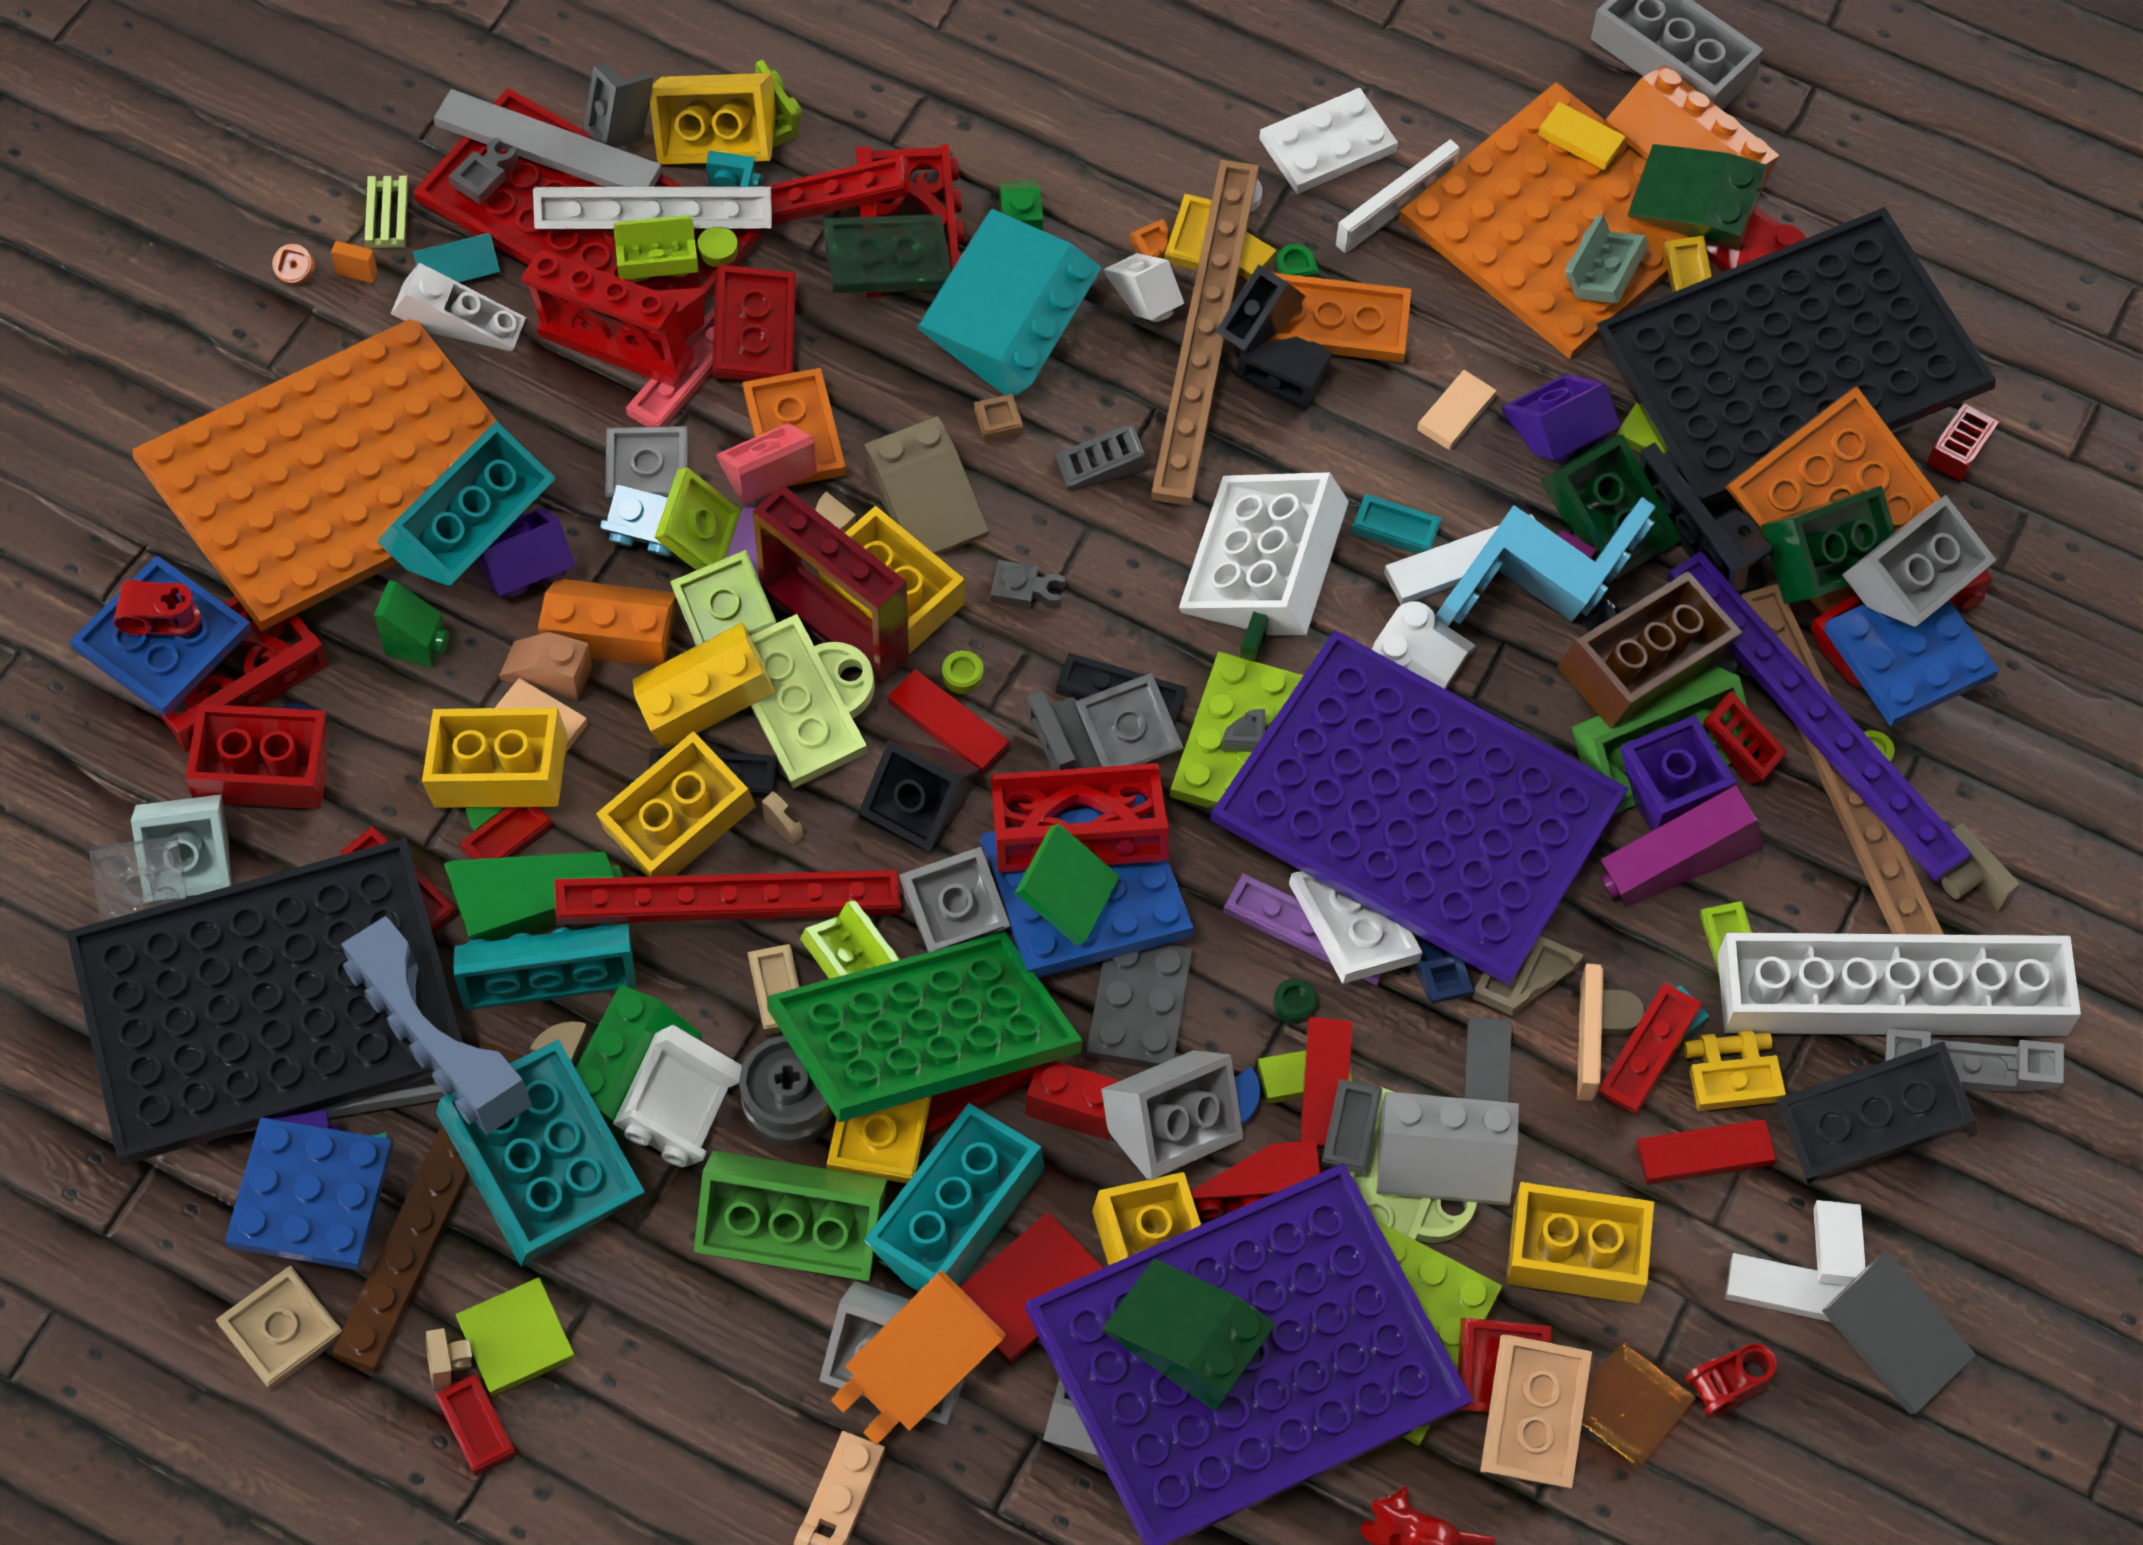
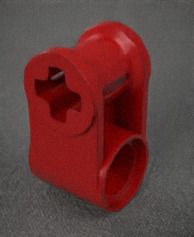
M128 580L121 584L113 622L118 630L130 635L157 634L180 637L193 633L199 627L201 614L197 606L193 604V595L190 589L184 584ZM174 618H176L179 626L176 625Z
M1752 1343L1721 1358L1712 1359L1697 1366L1685 1376L1688 1385L1695 1386L1706 1406L1704 1413L1707 1418L1711 1419L1765 1392L1775 1374L1777 1360L1770 1348L1763 1344ZM1755 1363L1763 1369L1765 1375L1753 1377L1746 1373L1743 1364Z

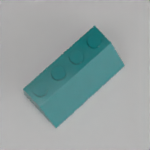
M495 421L390 525L377 542L407 571L451 586L556 478L501 424Z
M601 923L595 928L580 930L566 927L559 928L550 934L535 936L528 933H519L511 936L509 939L497 941L474 939L465 945L455 946L454 976L464 1011L617 991L620 984L631 989L637 988L628 923Z
M968 1103L864 1239L865 1243L908 1286L918 1292L940 1270L959 1285L1044 1172L1045 1166L1041 1146Z

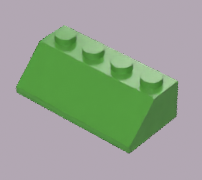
M1714 666L1695 675L1612 729L1600 716L1571 727L1580 762L1628 787L1626 796L1615 814L1636 805L1620 750L1623 744L1696 715L1726 766L1732 763L1704 723V720L1729 692H1733L1747 707L1738 675ZM1728 710L1720 719L1724 726L1733 717L1731 711ZM1740 724L1731 732L1734 737L1742 730ZM1747 737L1741 744L1746 748L1751 741Z
M713 1150L702 1174L694 1252L870 1281L876 1253L865 1243L864 1239L883 1216L888 1179Z

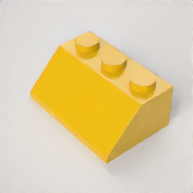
M772 73L660 77L653 84L649 103L657 163H706L709 150L755 157V161H770L777 111Z
M743 622L632 679L634 695L650 732L664 749L680 743L693 731L697 734L776 693L774 685Z

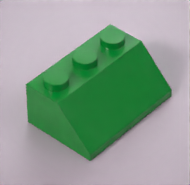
M620 984L575 1069L612 1135L636 1144L627 1139L624 1135L625 1131L613 1125V1122L655 1033L674 1025L700 1041L703 1037L698 1030L662 1001ZM636 1144V1145H638V1146H641V1147H643V1148H646V1146H644V1145Z

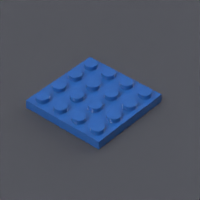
M1143 794L1136 795V803L1131 808L1145 802ZM1087 807L1055 815L1053 818L1063 820L1068 824L1087 823L1094 821L1099 816L1104 815V813L1095 808ZM1149 813V814H1147V815H1145V816H1143V817H1139V819L1152 818V817H1151V814ZM1016 825V826H1012V827H1008V828H1015V827H1022V826ZM995 831L980 834L981 845L1009 920L1017 950L1021 954L1027 972L1033 971L1037 977L1193 937V925L1168 861L1115 864L1108 866L1120 877L1086 942L1076 946L1015 894L1026 871L998 873Z

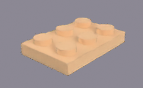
M1512 1335L1500 1336L1480 1472L1562 1488H1572L1592 1351Z

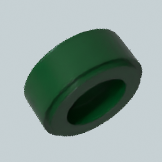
M1294 978L1282 982L1277 987L1274 994L1273 1007L1280 1019L1290 1024H1300L1308 1021L1309 1017H1312L1315 1013L1317 994L1311 984L1302 979Z

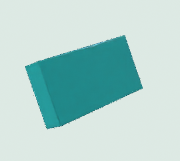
M490 233L413 251L416 266L421 263L456 282L500 272Z
M1364 494L1352 525L1351 533L1419 554L1432 549L1442 518Z

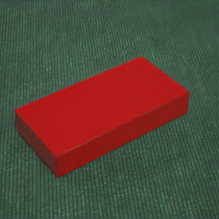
M506 807L459 843L460 850L469 860L515 857L552 829L553 823L539 807Z
M473 1374L435 1393L436 1400L474 1476L516 1456L515 1450L477 1374Z

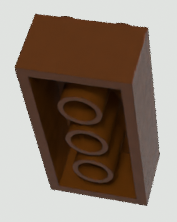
M1687 571L1578 638L1557 667L1612 729L1721 660L1743 632L1692 574Z

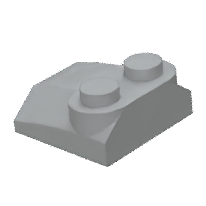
M981 847L900 874L899 878L904 889L905 901L911 908L928 952L994 935L1010 928L1009 920Z

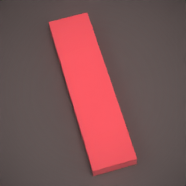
M714 307L704 317L705 325L685 339L686 346L693 349L695 358L677 386L673 387L650 379L627 405L626 412L629 417L646 427H666L712 374Z

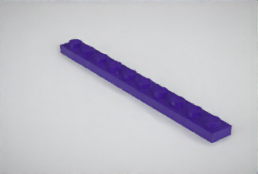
M1702 552L1697 553L1669 571L1668 582L1689 571L1743 632L1729 649L1732 654L1935 882H1938L1969 860L1972 854L1970 850Z

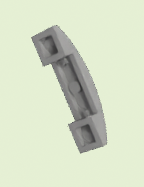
M1887 1028L1885 1061L1944 1041L1963 1089L2033 1091L2063 1086L2064 1044L2020 1040L2018 1047L1934 1040L1931 1039V1032L1895 1028Z

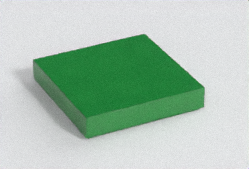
M1058 823L1049 828L1015 894L1077 946L1086 942L1120 876Z

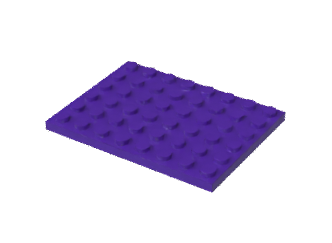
M1334 630L1211 812L1210 821L1510 986L1625 798L1628 787Z
M1344 1163L1027 1301L1024 1306L1144 1545H1171L1453 1414L1469 1406L1473 1401ZM1153 1258L1238 1296L1276 1323L1215 1412L1102 1332L1105 1324Z

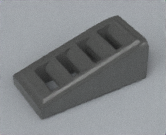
M1133 424L1117 428L1055 454V459L1067 491L1144 471L1145 454ZM1126 448L1128 454L1123 455L1121 449ZM1111 452L1113 460L1107 462L1105 454ZM1095 457L1098 466L1092 468L1088 458ZM1079 461L1083 472L1076 474L1072 462Z

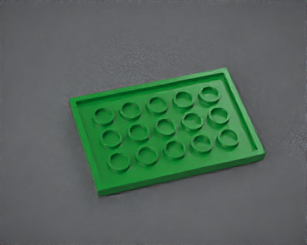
M1005 932L769 995L767 999V1010L839 1122L1079 1054L1082 1047V1039L1035 973L1033 971L1027 972L1020 952Z

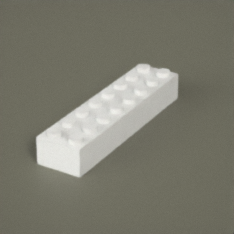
M1726 933L1718 952L1724 1033L1753 1030L1754 1033L1770 1032V1034L1886 1035L1887 1028L1928 1031L1931 1032V1035L2068 1036L2081 1015L2070 936Z

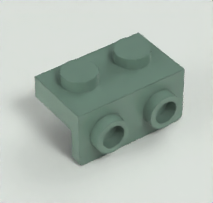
M1596 216L1589 229L1585 231L1582 242L1573 258L1568 261L1566 266V278L1571 285L1575 298L1618 303L1649 247L1646 236L1610 232L1605 217Z

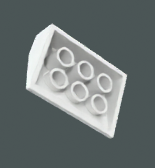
M1331 473L1223 476L1178 608L1181 613L1247 629L1254 611L1267 615L1268 627L1266 635H1306L1349 502Z

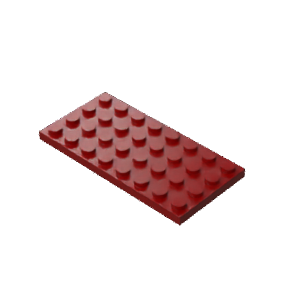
M507 88L493 103L594 140L583 129L510 88ZM463 136L413 191L415 201L476 236L490 233L493 246L528 266L540 250H544L619 277L614 229H535L534 187L603 186L518 156L517 163L513 167L504 170L506 180L480 205L450 185L449 175L474 151L482 156L487 153V144ZM501 150L498 154H505L507 152ZM661 174L654 187L684 186ZM694 228L698 263L697 273H689L683 277H671L668 275L649 277L643 281L625 280L655 291L703 288L705 304L715 292L717 267L704 263L699 256L698 239L702 232L708 228ZM727 228L735 234L738 245V254L735 260L727 266H737L760 239L759 228Z

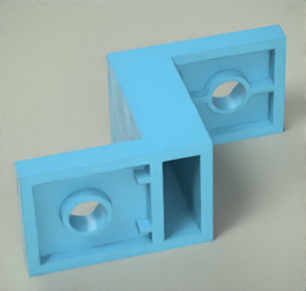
M1642 497L1624 519L1598 558L1593 561L1513 505L1435 616V620L1447 627L1452 621L1460 625L1480 596L1474 592L1475 588L1483 592L1497 571H1500L1569 621L1573 622L1580 612L1587 616L1608 589L1602 583L1603 580L1610 584L1630 558L1631 554L1625 551V549L1633 551L1654 524L1648 517L1656 506Z

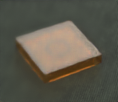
M1622 1342L1587 1385L1582 1424L1640 1469L1693 1404L1696 1397L1626 1343Z

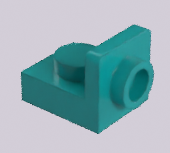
M709 150L706 161L708 186H762V174L756 173L755 157Z

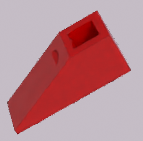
M1316 1141L1272 1143L1194 1188L1190 1192L1198 1217L1204 1219L1219 1217L1225 1212H1233L1320 1174Z

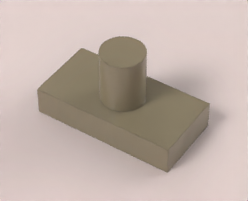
M1961 823L1952 832L1972 854L1966 863L1942 879L1943 888L1949 896L1959 899L1975 887L1999 912L2011 903L2020 883L1978 838Z

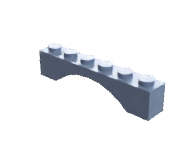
M386 916L341 944L348 961L343 963V967L351 981L356 986L361 983L367 988L364 991L373 1008L378 1013L383 1010L389 1015L387 1017L388 1024L400 1040L406 1037L412 1043L409 1045V1048L422 1068L428 1065L432 1067L435 1071L432 1073V1076L437 1086L445 1096L451 1093L454 1094L458 1099L455 1101V1105L469 1125L476 1121L485 1134L488 1135L532 1106L523 1079L499 1051L480 1049L458 1042L437 1030L422 1015L416 1006L415 985L418 966L409 943Z

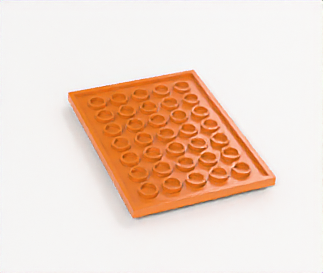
M408 319L135 447L132 451L135 462L259 629L263 631L398 564L399 562L377 542L378 539L497 420L418 321Z

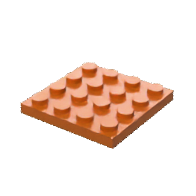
M1858 387L1849 390L1725 486L1747 517L1756 523L1762 535L1761 525L1876 486L1882 485L1895 532L1919 512L1940 499V496ZM1848 585L1810 600L1822 615L1855 595L1856 592Z

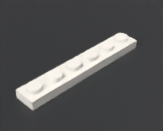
M534 187L535 229H614L613 224L615 222L682 215L692 216L693 228L772 227L771 187Z

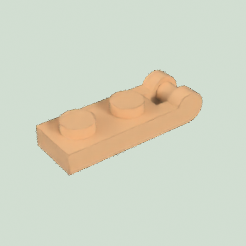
M842 1431L806 1518L796 1535L794 1545H847L885 1454L884 1446L875 1445L871 1441ZM820 1524L835 1529L831 1538L817 1533Z

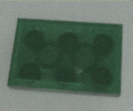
M941 215L824 218L823 233L832 293L941 289L951 273Z

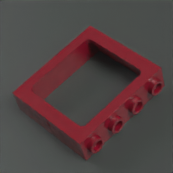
M781 484L753 510L758 574L764 592L793 615L797 614L804 624L827 642H842L859 649L869 660L875 680L883 683L909 657L907 581ZM802 558L871 611L872 620L807 570L802 563Z

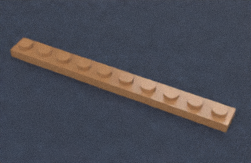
M1220 159L1152 488L1153 501L1192 506L1225 338L1215 331L1232 306L1259 165Z
M1776 584L1741 594L1743 599L1831 696L1789 604H1784L1779 585ZM1796 726L1891 933L1944 935L1900 841Z

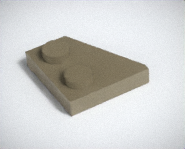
M1540 936L1510 986L1483 972L1474 990L1472 999L1512 1016L1577 969L1584 954Z

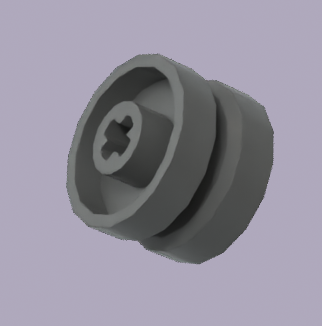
M785 1036L767 1039L751 1050L741 1067L739 1087L746 1124L754 1134L773 1146L796 1148L811 1144L824 1135L836 1116Z

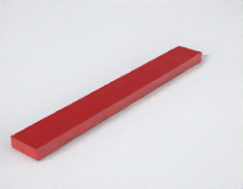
M897 870L554 880L556 925L839 916L845 904L852 900H855L867 915H899L901 910Z

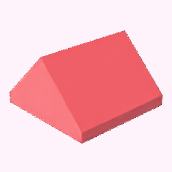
M789 423L716 454L720 466L743 506L773 493L781 484L787 487L816 474L815 449L812 436Z

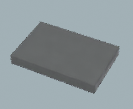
M1888 1251L1880 1253L1822 1310L1910 1415L1918 1413L1976 1355Z

